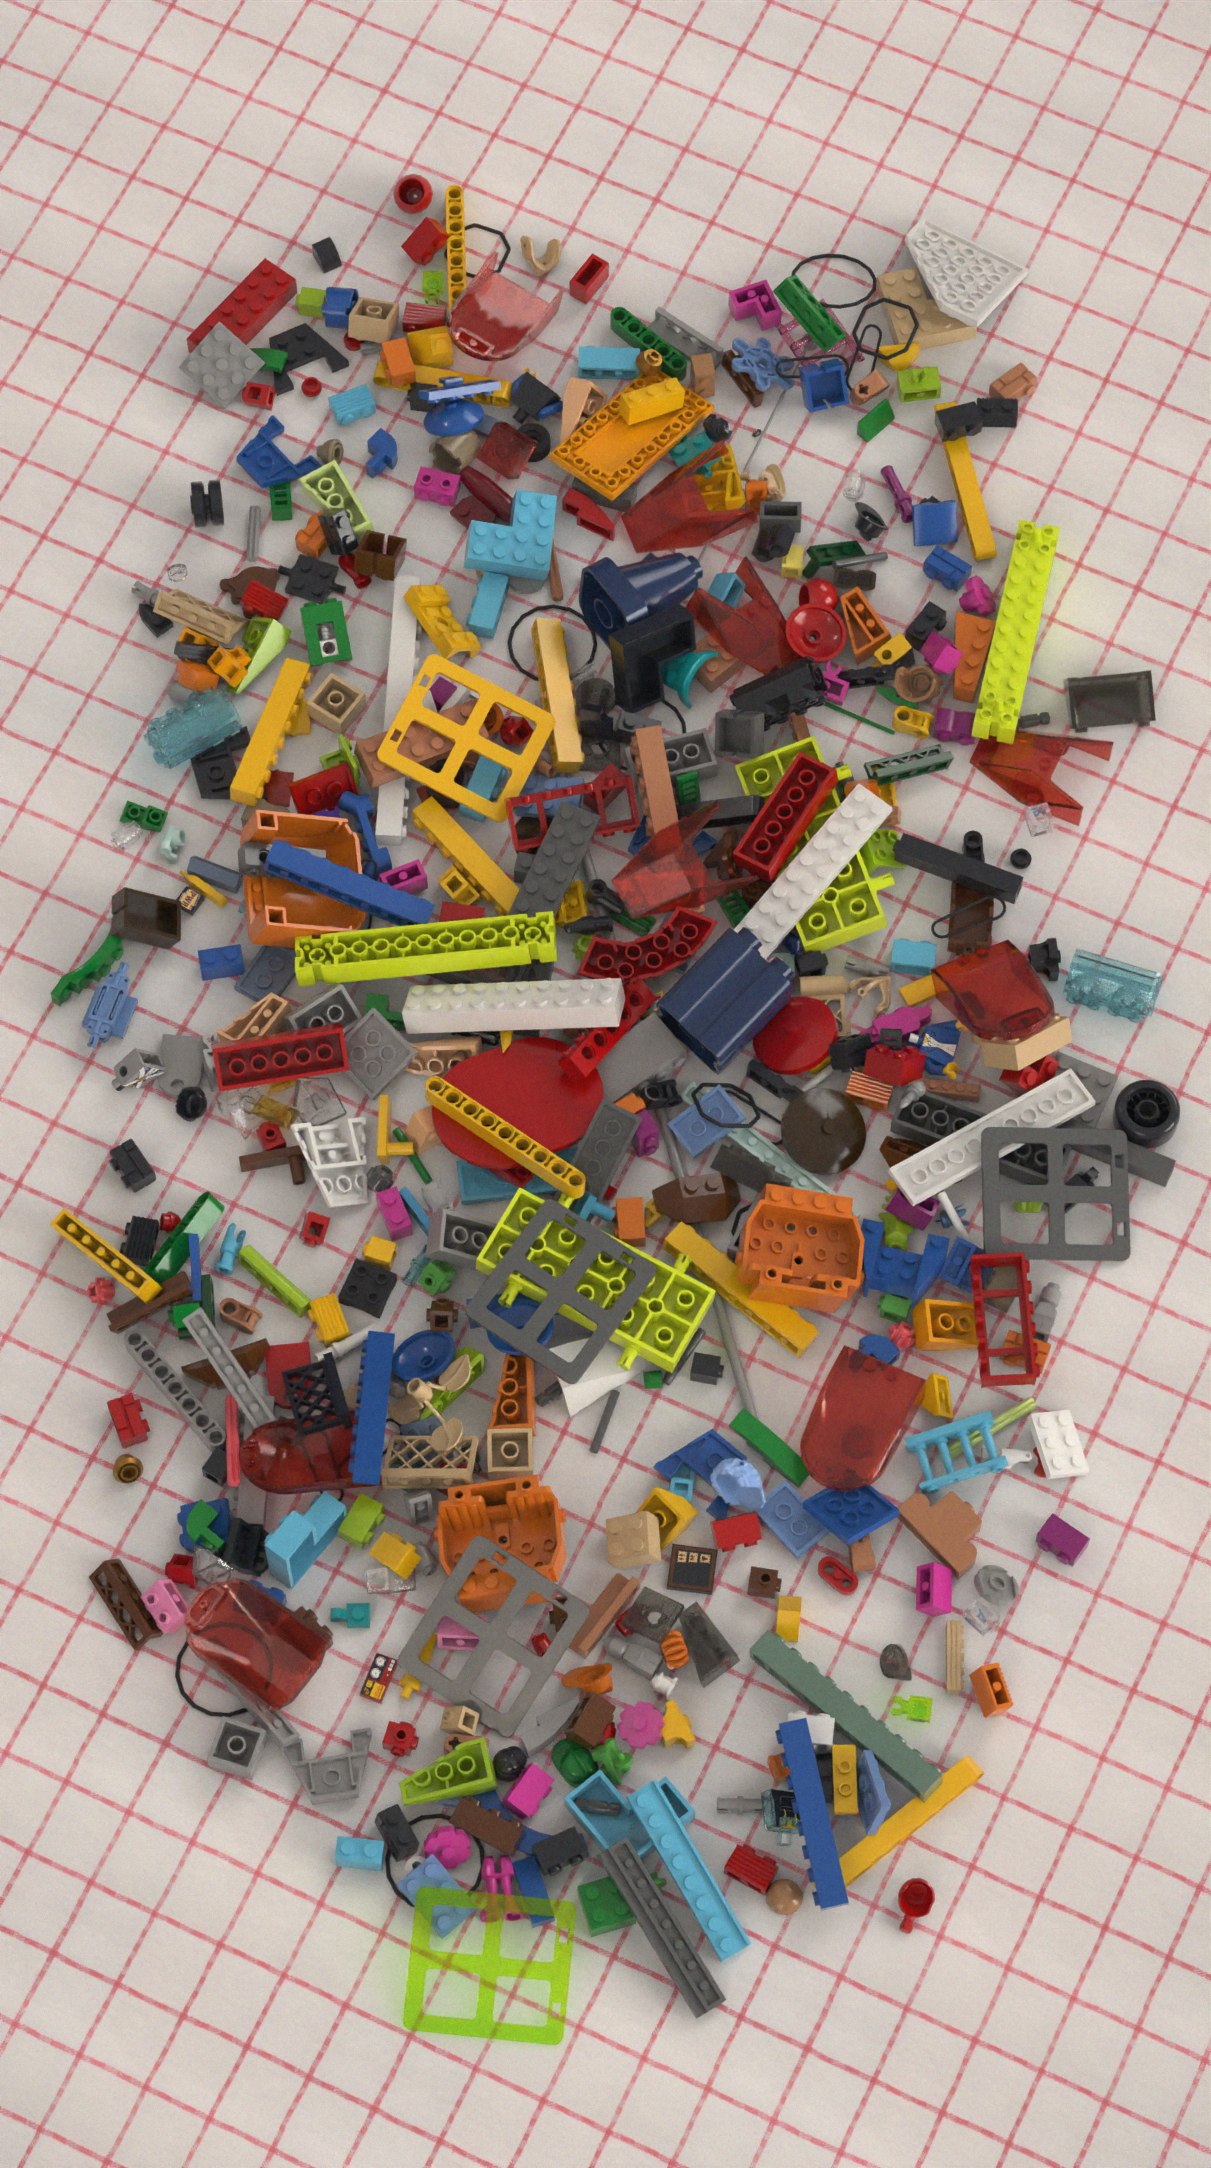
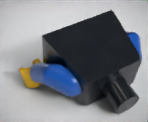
M525 368L524 374L518 377L512 384L511 401L519 408L512 418L521 425L528 416L539 421L563 411V401L560 400L559 395L536 379V371L529 374V368Z

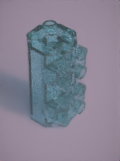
M208 687L201 692V695L186 699L183 702L185 707L182 710H178L177 707L171 708L166 711V715L151 719L147 723L149 728L147 729V734L144 735V739L149 746L152 745L155 751L153 757L158 764L162 763L164 768L171 769L242 728V725L239 724L241 719L231 701L227 702L224 699L227 696L224 691Z
M1076 949L1063 993L1066 995V1000L1069 1003L1086 1005L1092 1010H1098L1100 1006L1105 1005L1110 1015L1122 1016L1138 1023L1141 1022L1142 1018L1152 1017L1163 976L1154 971Z

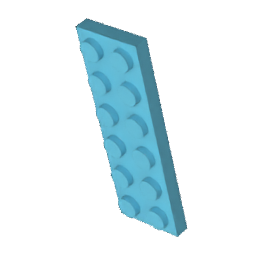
M578 1147L566 1148L554 1154L570 1164ZM466 1160L456 1161L462 1205L513 1199L519 1189L485 1167L481 1168L471 1165ZM537 1175L523 1188L535 1196L555 1194L557 1191L555 1187Z

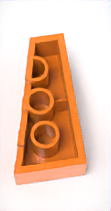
M956 611L954 645L963 655L959 659L957 668L954 669L953 699L974 703L991 647L996 621Z
M506 1354L501 1380L498 1384V1393L492 1410L491 1423H489L488 1429L532 1428V1436H536L534 1361L525 1355Z

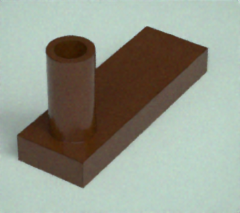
M731 349L724 352L721 363L723 368L754 408L761 406L764 392L755 387V382L750 379L749 373L736 372L731 367L734 358L742 357L739 354L735 355Z
M300 1145L239 1156L241 1172L289 1164L293 1184L302 1185L306 1183L302 1163L306 1159Z

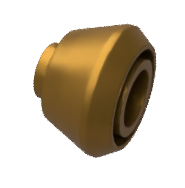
M653 349L639 353L636 357L637 368L647 376L659 374L662 368L660 353Z
M123 1454L114 1463L113 1476L120 1483H132L139 1479L143 1473L142 1462L133 1455Z

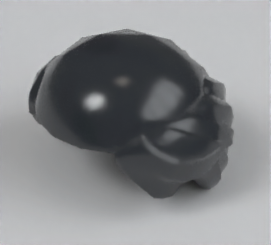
M710 414L703 422L704 431L713 443H724L732 435L728 422L725 419L723 420L722 417Z
M186 1087L182 1089V1092L177 1095L176 1113L186 1121H195L207 1111L205 1094L199 1087Z
M510 1746L498 1751L492 1762L496 1778L501 1781L513 1782L519 1777L522 1770L525 1769L527 1758L517 1746Z

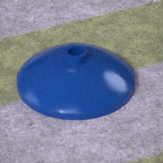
M457 399L444 401L427 413L423 421L424 428L428 433L436 436L459 435L477 427L484 419V410L480 404L472 400Z
M517 1299L513 1301L510 1308H506V1303H504L503 1306L500 1305L492 1313L515 1328L523 1329L541 1303L529 1299ZM553 1318L537 1338V1342L543 1346L548 1342L553 1333ZM487 1331L490 1343L499 1351L511 1355H524Z
M425 1330L407 1338L395 1351L392 1359L393 1371L400 1380L407 1383L414 1378H420L423 1382L433 1380L440 1376L452 1363L456 1354L455 1342L445 1331L433 1332Z

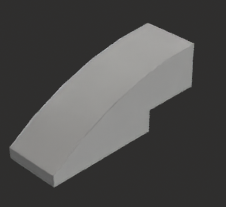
M578 1697L536 1717L538 1727L520 1735V1743L528 1758L542 1751L567 1728L580 1704Z

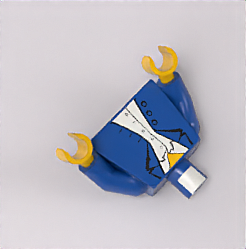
M963 1015L958 1021L953 1020L926 1026L921 1036L910 1032L906 1045L917 1047L919 1051L926 1053L924 1069L928 1074L948 1075L950 1079H955L957 1076L953 1071H960L957 1063L953 1062L961 1034L959 1029L961 1028L964 1032L970 1031V1025L964 1024L972 1020L969 1016Z

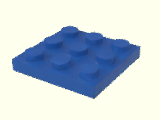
M855 1472L803 1501V1509L847 1546L899 1516V1509Z

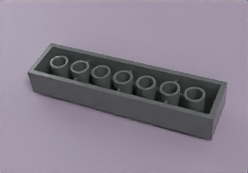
M925 1091L923 1096L919 1097L917 1101H912L907 1107L900 1109L898 1105L891 1121L890 1132L931 1146L987 1114ZM1025 1144L999 1158V1173L1029 1185H1046V1146L1044 1144ZM1063 1145V1171L1071 1152L1072 1146Z

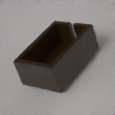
M127 887L122 888L112 896V914L115 916L111 918V936L164 949H169L181 941V901Z

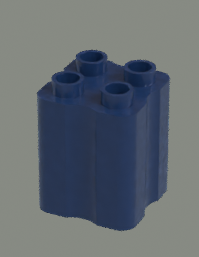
M745 927L738 933L728 928L656 1003L658 1009L656 1012L657 1016L672 1034L718 1075L790 1001V993L793 989L790 979L794 976V972L778 957H774L770 963L766 961L758 951L762 943Z

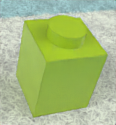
M302 287L301 293L297 294L295 306L299 308V315L323 318L322 305L327 301L326 290Z

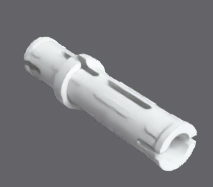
M372 1323L338 1343H331L329 1348L314 1354L315 1359H318L317 1362L325 1360L323 1354L332 1352L334 1359H341L344 1357L343 1354L362 1345L363 1339L367 1340L368 1331H376V1326Z

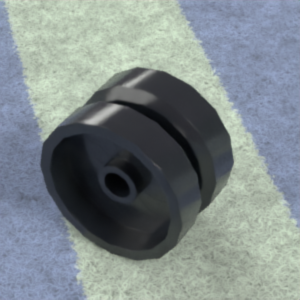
M220 479L209 480L208 494H205L204 484L201 481L191 482L192 495H190L195 528L206 527L208 524V513L211 515V522L214 526L224 525Z

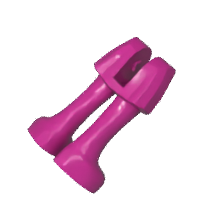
M500 1855V1873H495L494 1869L496 1867L493 1856L484 1857L481 1879L486 1881L488 1899L486 1907L480 1912V1921L483 1923H494L501 1918L497 1883H501L504 1919L507 1921H517L524 1917V1911L521 1906L516 1904L512 1893L511 1879L515 1876L509 1855Z

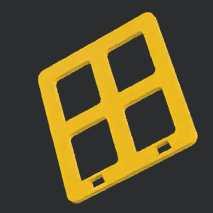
M431 654L426 658L377 752V758L381 763L495 822L502 823L507 819L504 799L519 796L555 726L556 719L549 712L437 654ZM437 674H441L479 694V699L464 726L422 705V701ZM424 675L430 678L426 688L419 685ZM494 703L535 723L536 728L521 755H516L479 735V730ZM412 721H416L454 741L455 745L440 773H435L397 752V748ZM395 730L401 733L397 742L390 740ZM468 751H474L511 771V776L496 803L454 782V778Z

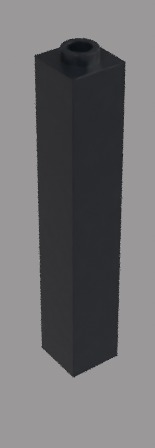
M903 833L900 840L897 839L892 850L895 852L894 860L987 895H996L1012 904H1015L1022 888L1024 877L905 833Z

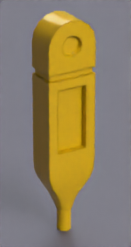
M182 870L179 872L193 889L218 907L223 908L228 903V900L221 893L197 876L186 874Z

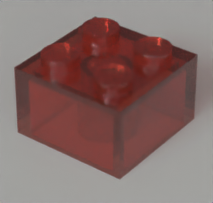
M495 422L476 458L508 480L519 479L537 443L508 423Z

